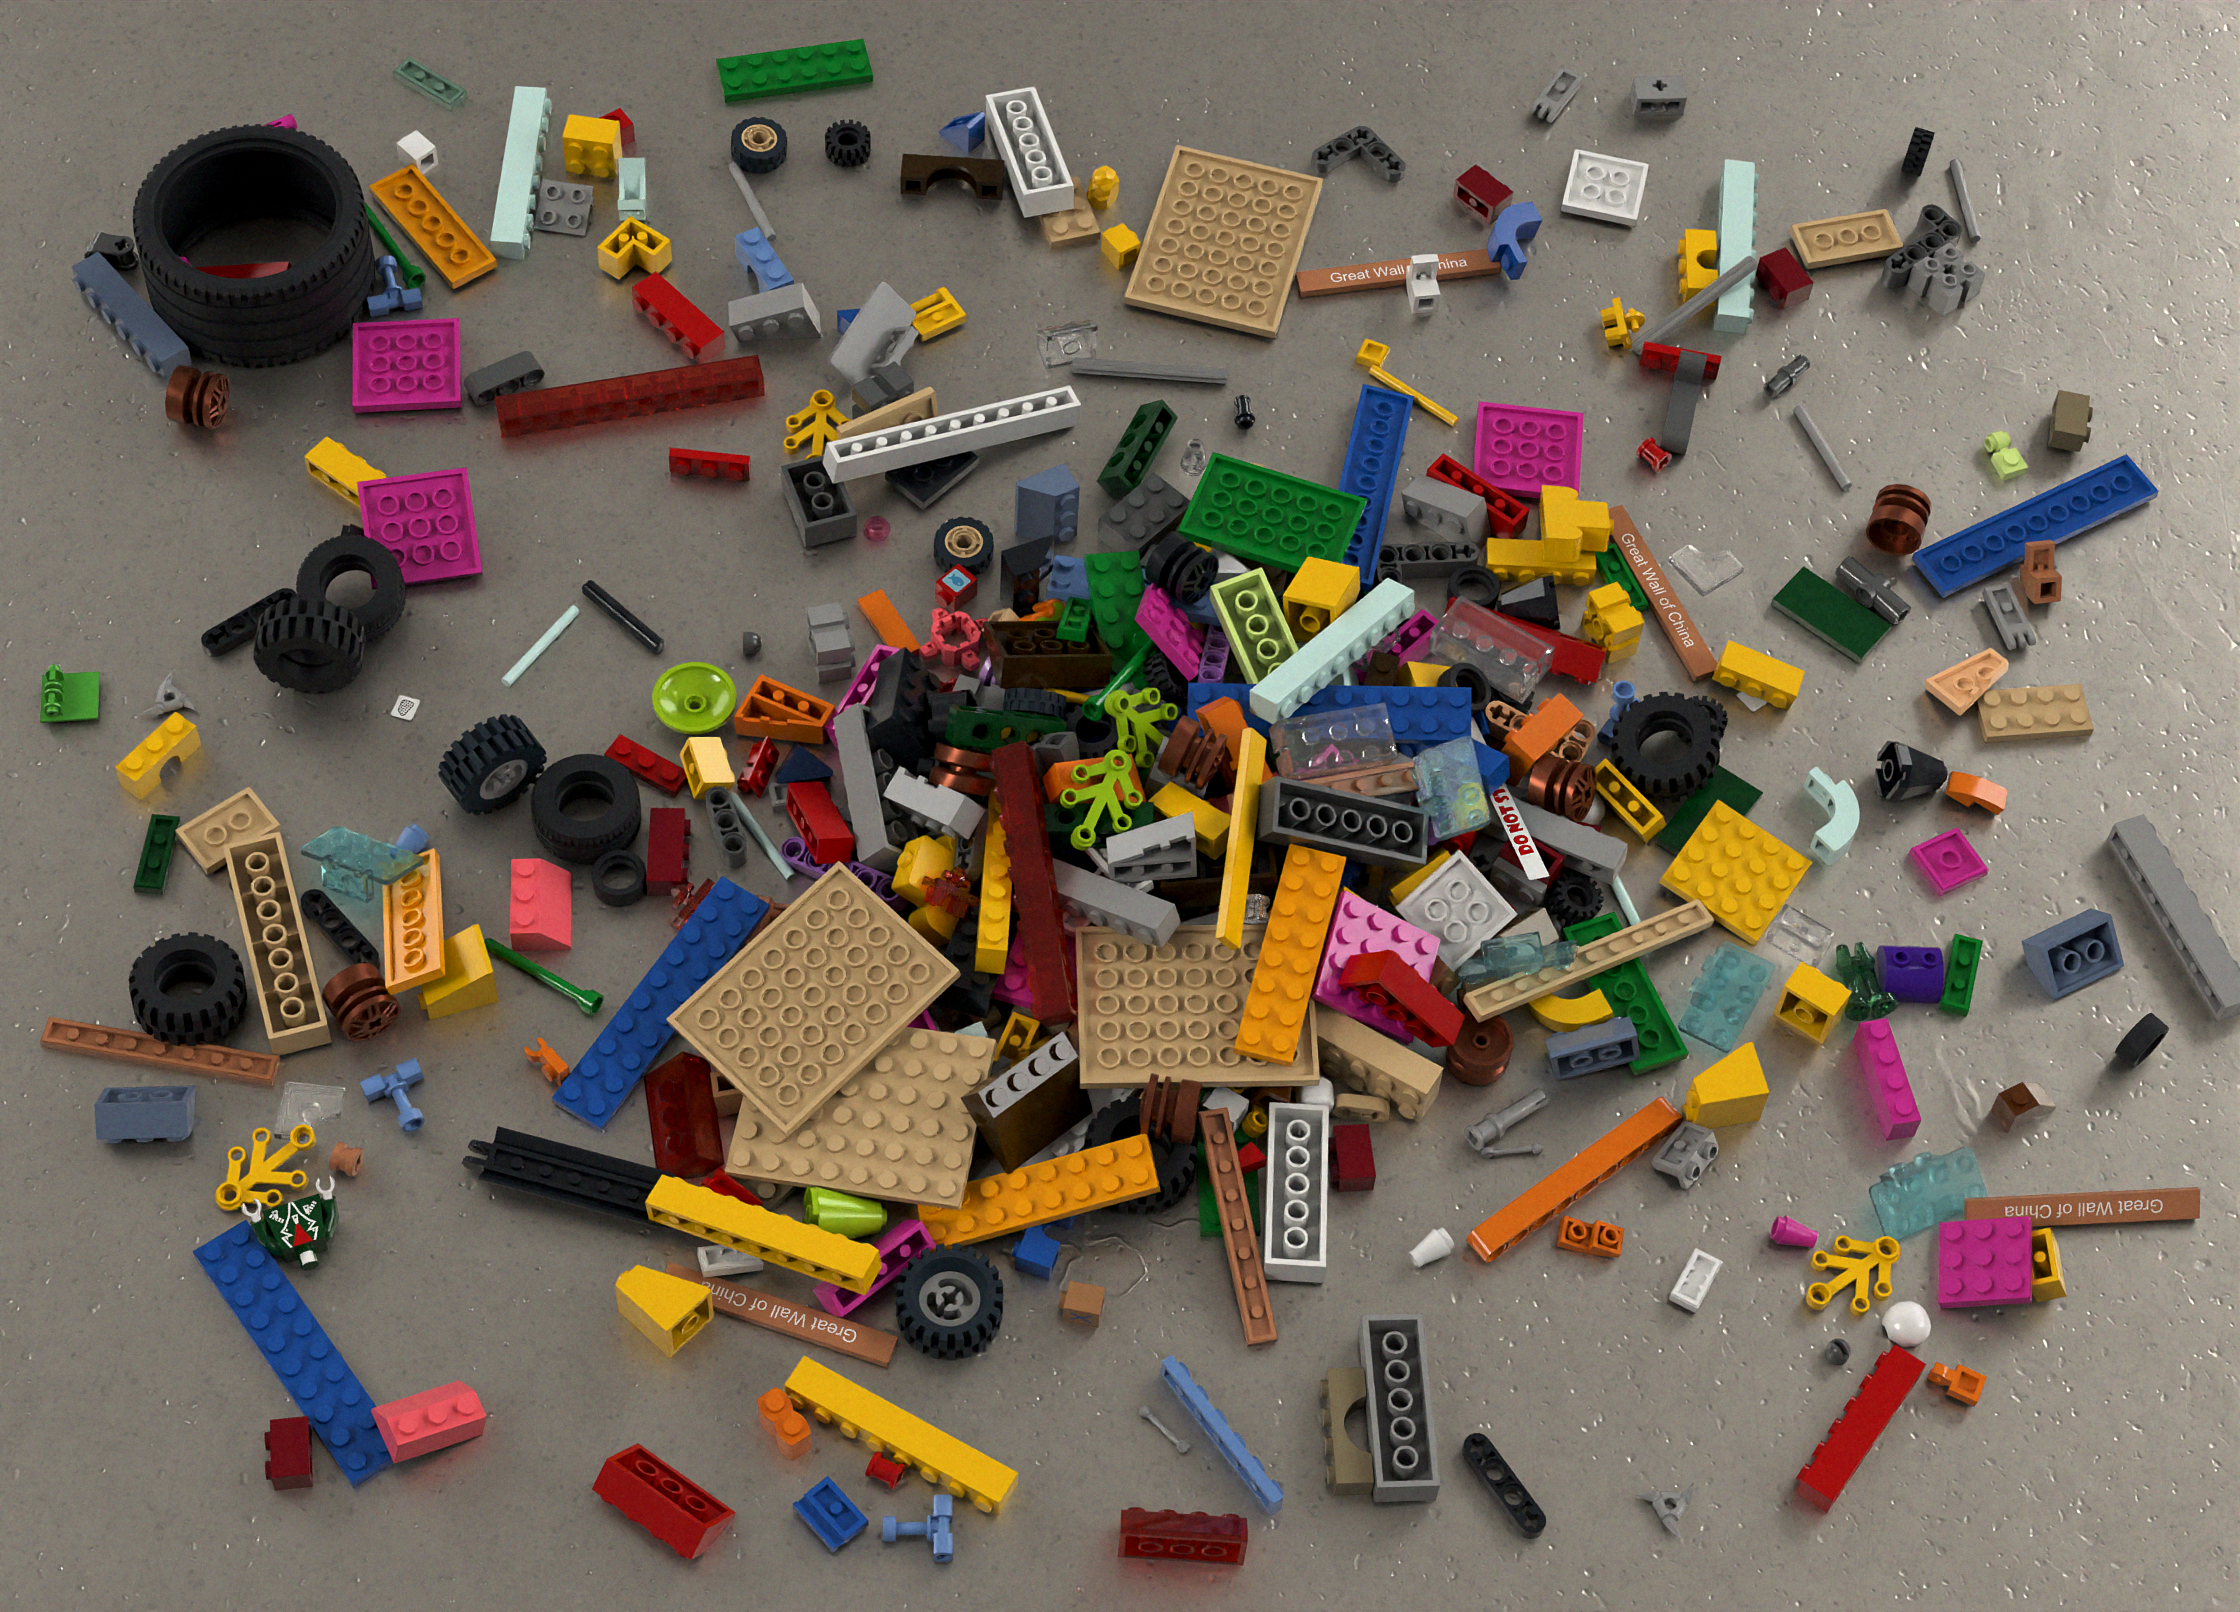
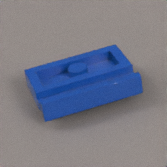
M829 1476L804 1494L802 1499L793 1503L795 1512L832 1553H835L837 1548L842 1544L845 1545L869 1525L868 1519Z

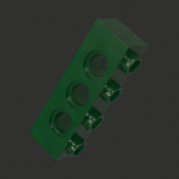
M1162 399L1140 405L1097 479L1098 484L1112 499L1124 497L1140 485L1177 421V415Z
M950 704L945 738L957 749L969 750L970 746L980 747L981 751L988 753H997V749L1008 750L1007 753L1023 743H1026L1028 746L1041 743L1044 735L1065 732L1067 723L1058 716ZM983 724V731L979 735H973L975 726ZM1010 727L1011 732L1009 736L1001 739V731L1004 728ZM1037 730V738L1034 741L1028 742V735L1032 731Z
M1141 802L1137 809H1129L1124 803H1119L1123 814L1128 815L1132 821L1128 831L1156 823L1154 802ZM1078 803L1073 808H1065L1061 804H1038L1036 835L1039 849H1076L1071 843V834L1077 826L1083 825L1093 803ZM1106 804L1094 828L1096 839L1091 846L1094 849L1107 848L1106 838L1120 834L1113 829V819ZM1123 820L1117 821L1120 827H1127ZM1080 832V836L1083 839H1089V835L1086 832Z

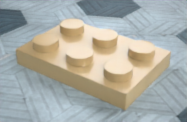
M1079 176L1071 177L1074 185V209L1039 215L1051 249L1100 239L1101 232Z
M247 787L175 831L177 837L208 875L227 864L223 845L282 830L278 821L253 790Z

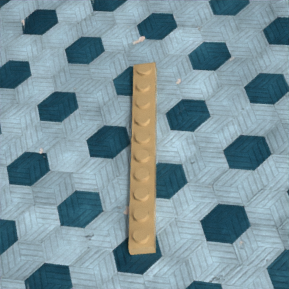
M1696 899L1465 994L1463 1002L1478 1023L1707 929L1712 926L1714 918L1701 901Z

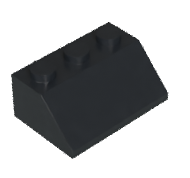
M1053 535L1001 551L1000 601L1004 609L1010 608L1019 618L1036 613L1032 609L1033 605L1046 600L1047 587L1054 560L1055 539Z

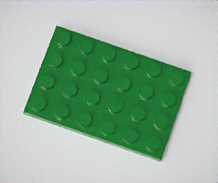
M1213 452L1179 526L1178 533H1181L1195 543L1297 574L1308 556L1343 563L1365 510L1367 499Z

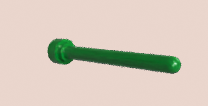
M365 202L368 224L403 270V281L410 289L421 287L426 281V275L420 267L410 264Z
M1151 638L1099 695L1090 696L1084 702L1082 711L1088 719L1098 721L1106 713L1104 703L1107 695L1114 690H1119L1157 647Z
M492 938L484 940L487 950L575 999L580 1009L585 1013L593 1016L601 1008L604 1001L602 994L595 990L589 991L586 989L583 991Z

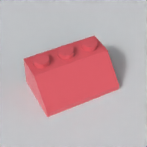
M541 858L512 859L510 904L512 950H571L572 872Z
M460 1380L371 1409V1413L394 1464L483 1434L487 1418L475 1390Z

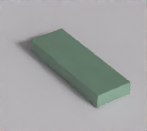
M410 57L392 71L393 78L451 112L468 97L467 90Z

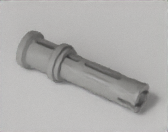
M1536 1088L1496 1114L1488 1113L1481 1122L1474 1126L1468 1125L1464 1129L1468 1143L1475 1150H1481L1484 1144L1494 1137H1502L1506 1128L1547 1104L1546 1099L1541 1101V1099L1545 1098L1544 1093Z

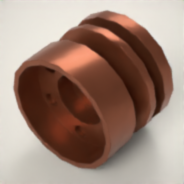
M183 365L177 366L171 375L166 391L165 411L167 418L170 421L184 424L194 421L196 426H206V428L213 430L218 429L225 417L229 402L230 384L228 377L221 373L214 374L212 371H206L202 374L197 368Z
M1893 484L1885 486L1879 490L1872 509L1873 512L1866 528L1867 539L1880 551L1893 555L1912 554L1919 549L1922 543L1925 527L1932 510L1931 501L1926 494L1909 485Z
M1183 715L1164 749L1157 769L1175 777L1183 767L1187 769L1184 783L1189 784L1196 773L1199 777L1195 788L1203 790L1206 783L1215 775L1223 759L1228 736L1221 733L1215 744H1213L1211 740L1215 732L1214 729L1210 728L1204 737L1201 738L1198 736L1201 723Z
M1548 754L1543 755L1537 761L1531 773L1527 794L1528 804L1538 805L1545 811L1565 816L1571 821H1582L1590 811L1596 793L1597 775L1594 766L1581 764L1576 761L1568 763L1567 759Z
M359 963L337 973L329 980L322 992L323 1001L331 1014L336 1017L337 1023L342 1028L345 1036L354 1042L365 1041L384 1032L396 1021L401 1011L396 997L390 995L387 991L385 980L375 965L370 963Z
M1151 1073L1149 1082L1143 1090L1140 1105V1134H1147L1149 1136L1151 1124L1157 1125L1155 1139H1160L1165 1126L1171 1127L1172 1142L1191 1145L1202 1082L1182 1079L1178 1091H1171L1170 1076H1166L1163 1089L1158 1088L1159 1074Z

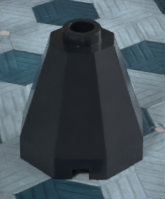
M1553 572L1542 573L1501 593V600L1496 601L1497 612L1552 630L1561 629Z
M1887 741L1878 753L1877 761H1882L1881 768L1875 769L1874 775L1879 795L1886 797L1888 800L1899 801L1939 789L1947 780L1948 770L1944 766V762L1898 741Z

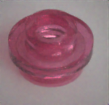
M872 516L864 524V535L871 541H883L890 535V524L882 516Z

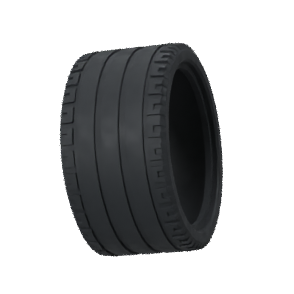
M244 124L243 127H237L235 125L228 129L225 127L220 128L216 132L214 130L209 131V134L198 135L196 139L191 138L187 140L188 143L180 144L177 146L178 149L171 150L167 157H162L160 163L153 166V171L149 172L147 179L141 183L142 188H139L137 192L138 197L135 198V206H133L135 243L152 307L159 317L188 346L189 351L194 350L198 356L204 355L208 360L215 359L218 363L227 362V365L231 366L233 364H238L239 367H244L245 365H250V367H256L257 365L268 367L269 364L277 366L283 362H286V364L292 363L291 360L295 359L298 361L302 360L307 355L310 357L316 351L321 352L325 346L333 345L336 339L340 340L343 337L342 334L348 333L353 323H357V318L362 317L363 310H366L368 307L367 298L372 296L375 283V257L365 199L351 165H348L347 160L342 158L338 151L334 152L332 146H326L323 140H316L315 136H308L306 132H297L293 128L284 129V126L273 127L270 124L266 126H261V124L249 126V124ZM259 213L292 215L308 220L329 233L323 244L307 259L285 271L264 277L248 279L219 277L200 271L180 258L186 254L197 239L212 228L245 215Z

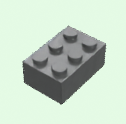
M824 455L781 466V486L805 548L857 535V514L844 481L832 483L823 465Z
M1153 473L1099 518L1097 538L1115 552L1139 551L1141 560L1153 543L1159 544L1166 536L1178 533L1179 526L1191 501L1157 474Z

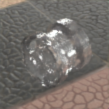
M1247 894L1243 924L1268 923L1269 914L1266 912V908L1270 904L1268 896Z

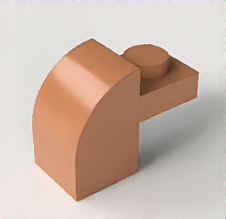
M2052 540L2025 543L2024 564H2020L2021 581L2027 597L2034 604L2061 601L2062 576L2054 569L2055 543Z

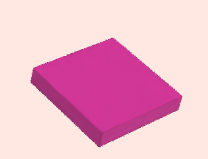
M1958 827L1912 847L1909 852L1940 896L1986 876L1989 871Z

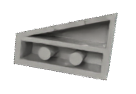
M802 282L728 302L729 327L738 342L821 338L820 313Z
M1419 474L1401 493L1405 513L1449 542H1472L1480 551L1486 545L1487 538H1492L1484 497L1423 474Z
M899 766L882 796L911 815L909 820L921 828L926 826L937 834L942 832L954 840L957 836L969 840L985 809L967 796L941 784L938 787L928 784L927 778L921 775L917 778L907 769Z
M1193 811L1106 838L1110 880L1123 883L1197 877Z

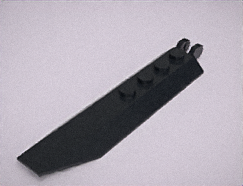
M499 1126L497 1127L493 1143L475 1139L469 1142L468 1148L470 1151L488 1156L486 1160L472 1156H465L463 1158L462 1164L464 1167L482 1172L478 1180L649 1226L675 1229L649 1220L645 1205L646 1199L662 1174L672 1178L677 1177L671 1172Z

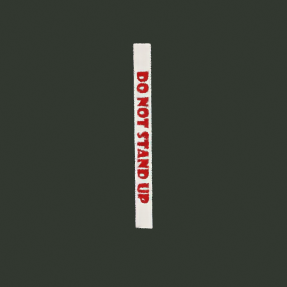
M1471 717V738L1486 745L1474 718ZM1504 782L1490 796L1497 814L1528 879L1535 880L1549 877L1546 867Z

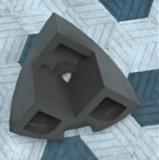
M1075 732L1051 733L1044 735L1042 742L1036 743L1033 746L1023 743L1011 750L999 761L1001 767L1011 782L1024 795L1037 804H1050L1042 778L1054 763L1080 760Z

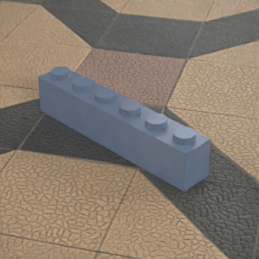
M99 252L72 266L74 275L72 282L75 288L80 293L84 292L87 295L88 301L95 309L98 307L102 311V315L107 323H113L116 326L123 340L128 339L131 342L138 356L143 355L146 358L153 372L158 371L164 379H167L172 375L177 366H189L192 364L188 346Z

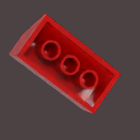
M639 1443L607 1458L592 1487V1490L599 1494L604 1502L616 1506L625 1513L628 1519L638 1522L648 1529L653 1537L665 1541L675 1549L677 1554L690 1560L706 1552L736 1514L735 1511Z

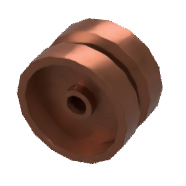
M938 742L934 757L940 762L950 764V768L944 766L932 767L928 782L935 785L941 784L963 794L990 796L993 781L986 776L976 773L977 771L988 773L995 771L999 756L975 749H957L952 744Z
M1471 1011L1463 1013L1465 1018L1453 1046H1447L1446 1063L1450 1071L1463 1082L1471 1085H1487L1496 1082L1505 1074L1514 1046V1033L1509 1023L1500 1015L1478 1023Z

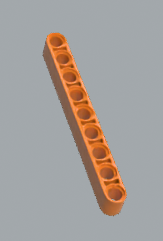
M1664 1096L1655 1099L1477 1226L1467 1236L1466 1242L1485 1263L1492 1262L1672 1133L1682 1123L1683 1116Z

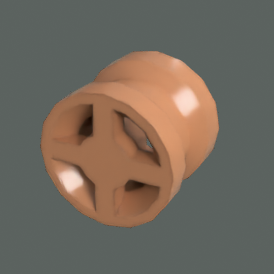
M338 1142L330 1158V1170L335 1172L342 1170L348 1176L355 1177L363 1162L364 1149L359 1147L352 1149L346 1143Z

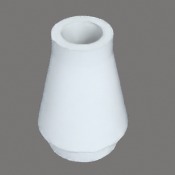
M1441 1227L1438 1230L1433 1229L1408 1254L1415 1266L1419 1268L1426 1263L1451 1254L1450 1250L1455 1248V1244L1448 1232Z

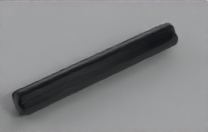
M588 580L583 584L582 593L649 650L656 654L663 650L665 647L664 640L593 580Z

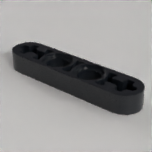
M289 588L279 589L207 630L201 637L205 654L211 657H219L255 637L259 621L255 618V615L265 611L273 604L277 605L279 601L285 599L291 601L293 598H297L296 592ZM236 625L246 627L242 633L236 634L231 632L232 628ZM211 641H215L216 643L219 642V644H218V645H215V644L210 643V642H211Z
M318 889L306 891L300 899L303 913L351 966L367 963L361 961L359 954L361 951L367 960H372L370 964L375 965L379 970L380 958L377 950L329 897ZM311 901H314L315 903L319 902L320 908L322 910L320 914L319 910L315 905L309 904ZM334 917L340 920L339 924L333 928L324 926V922L328 918ZM349 936L357 939V942L350 947L341 944L342 940Z
M1481 1433L1470 1434L1466 1437L1462 1447L1464 1459L1516 1530L1527 1539L1538 1538L1543 1533L1546 1525V1517L1543 1511L1492 1442ZM1472 1444H1474L1476 1447H1483L1481 1452L1482 1456L1478 1451H1470ZM1484 1458L1486 1461L1483 1463V1465H1480L1482 1459ZM1490 1467H1497L1502 1470L1503 1477L1499 1480L1490 1479L1487 1476L1486 1470ZM1514 1491L1520 1495L1522 1501L1517 1505H1511L1505 1500L1504 1495L1507 1492ZM1527 1506L1526 1512L1524 1514L1522 1510ZM1526 1516L1531 1521L1535 1519L1538 1521L1536 1528L1532 1525L1528 1527L1525 1525Z

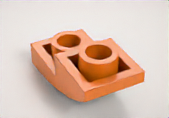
M1952 771L1948 777L1945 794L1967 807L1976 802L1998 815L2005 808L2008 790L1984 778Z
M1565 1215L1560 1220L1556 1246L1584 1254L1619 1257L1621 1255L1625 1229L1599 1220L1590 1224Z

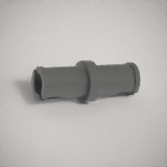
M1799 354L1787 366H1782L1777 371V375L1763 385L1765 393L1769 397L1772 396L1774 398L1785 387L1793 385L1796 382V378L1810 368V362L1807 357Z

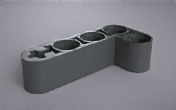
M1937 205L1924 206L1916 226V231L1920 237L1886 260L1881 276L1883 286L1888 289L1902 287L1908 282L1915 263L1927 256L1933 258L1935 251L1949 242L1957 247L1962 232L1961 225Z
M1681 350L1660 448L1664 451L1686 454L1707 355Z
M1466 541L1381 545L1373 579L1374 588L1387 578L1400 584L1402 579L1451 578L1452 573L1458 568L1466 565H1477L1479 548L1474 543Z

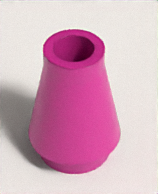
M1785 1215L1784 1217L1777 1216L1775 1218L1770 1237L1776 1240L1777 1244L1813 1248L1817 1241L1818 1232Z

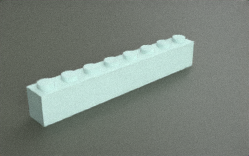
M515 86L490 239L492 255L495 258L524 260L525 249H530V234H528V230L533 229V214H531V210H536L537 202L534 190H539L540 179L537 171H542L543 159L540 156V152H545L546 140L543 137V133H548L549 121L546 114H551V99L547 98L546 88Z
M1729 159L1724 161L1720 179L1716 266L1718 278L1747 256H1751L1753 259L1756 257V250H1752V246H1755L1757 231L1752 230L1756 226L1757 211H1753V207L1756 208L1758 201V192H1754V188L1757 189L1759 173H1755V162ZM1755 270L1716 299L1714 310L1715 331L1745 334L1747 324H1752L1754 309L1749 308V304L1753 303L1754 289H1750V285L1754 283Z
M1389 578L1385 579L1250 690V713L1275 726L1284 719L1289 718L1302 704L1307 703L1320 689L1325 688L1337 675L1342 674L1355 660H1359L1367 650L1377 645L1384 636L1394 631L1402 621L1413 614L1415 610L1414 590Z

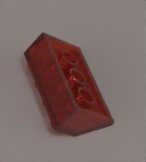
M682 1051L643 1077L656 1168L671 1172L683 1180L705 1177L725 1164L717 1109L713 1097L710 1063L703 1057Z
M1140 1507L1121 1510L1118 1557L1244 1565L1248 1543L1247 1518H1240L1238 1515L1231 1513L1223 1514L1222 1516H1210L1201 1511L1180 1514L1170 1509L1151 1512L1145 1511V1509Z

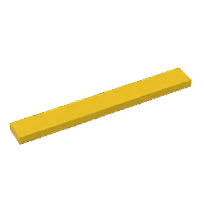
M1252 727L1242 731L1215 936L1216 939L1231 950L1240 949L1259 805V791L1267 740Z

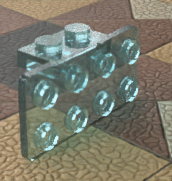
M1467 735L1425 749L1418 756L1413 757L1415 769L1411 770L1416 786H1419L1420 789L1416 791V797L1420 807H1426L1431 816L1434 835L1437 840L1443 841L1490 824L1491 818L1477 753L1471 736Z
M341 826L331 828L328 832L312 839L301 847V854L303 856L321 862L322 887L365 903L375 899L373 881L383 885H390L423 865L422 856L391 846L389 843L369 838L367 835L352 832Z
M1539 931L1481 941L1480 946L1483 956L1468 958L1462 965L1459 979L1460 982L1468 981L1469 984L1483 982L1485 978L1494 976L1497 979H1506L1513 976V973L1525 971V974H1535L1540 972L1542 968L1547 967L1564 969L1575 961L1579 948L1578 941L1571 940L1542 945Z
M1725 942L1721 948H1717L1713 957L1710 955L1706 957L1701 967V970L1704 971L1702 977L1696 976L1689 989V992L1693 993L1688 1008L1679 1022L1678 1029L1724 1053H1729L1774 974L1775 965L1730 942Z
M1966 1146L1945 1155H1932L1930 1151L1915 1155L1913 1157L1914 1161L1908 1164L1900 1162L1888 1167L1889 1172L1879 1175L1881 1182L1869 1188V1195L1883 1235L1892 1237L1896 1241L1964 1212L1965 1198L1989 1197L1971 1147Z

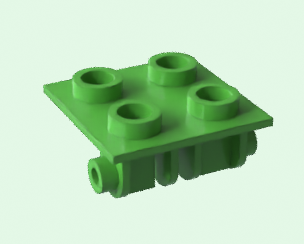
M50 665L45 671V675H42L40 723L98 719L100 672L63 674L60 666Z

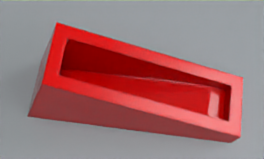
M1252 1142L1237 1152L1242 1175L1266 1167L1267 1157ZM1209 1175V1181H1208V1182H1209V1184L1212 1186L1211 1177H1210V1175Z

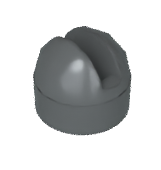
M743 632V654L757 653L762 647L761 637L754 632Z
M1839 1338L1830 1341L1825 1349V1357L1833 1365L1845 1364L1851 1354L1848 1342Z

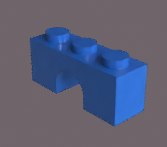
M1076 1215L1023 1229L1022 1231L1025 1232L1023 1240L1016 1241L1012 1252V1257L1016 1258L1015 1270L1049 1281L1060 1255V1242L1048 1238L1044 1231L1051 1227H1061L1070 1230Z

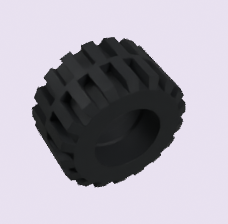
M1079 705L1073 708V713L1068 712L1066 714L1065 722L1067 726L1065 732H1075L1079 745L1080 760L1105 757L1109 751L1119 750L1117 745L1119 737L1116 718L1106 712L1100 720L1092 721L1083 714L1082 706L1080 707ZM1127 720L1129 735L1134 736L1130 722ZM1097 734H1109L1100 742L1086 743Z

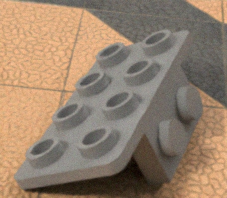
M879 282L829 356V365L851 386L868 376L871 379L878 375V370L894 361L900 366L903 356L913 347L914 340L919 333L913 326H910L916 316L915 311L886 282Z

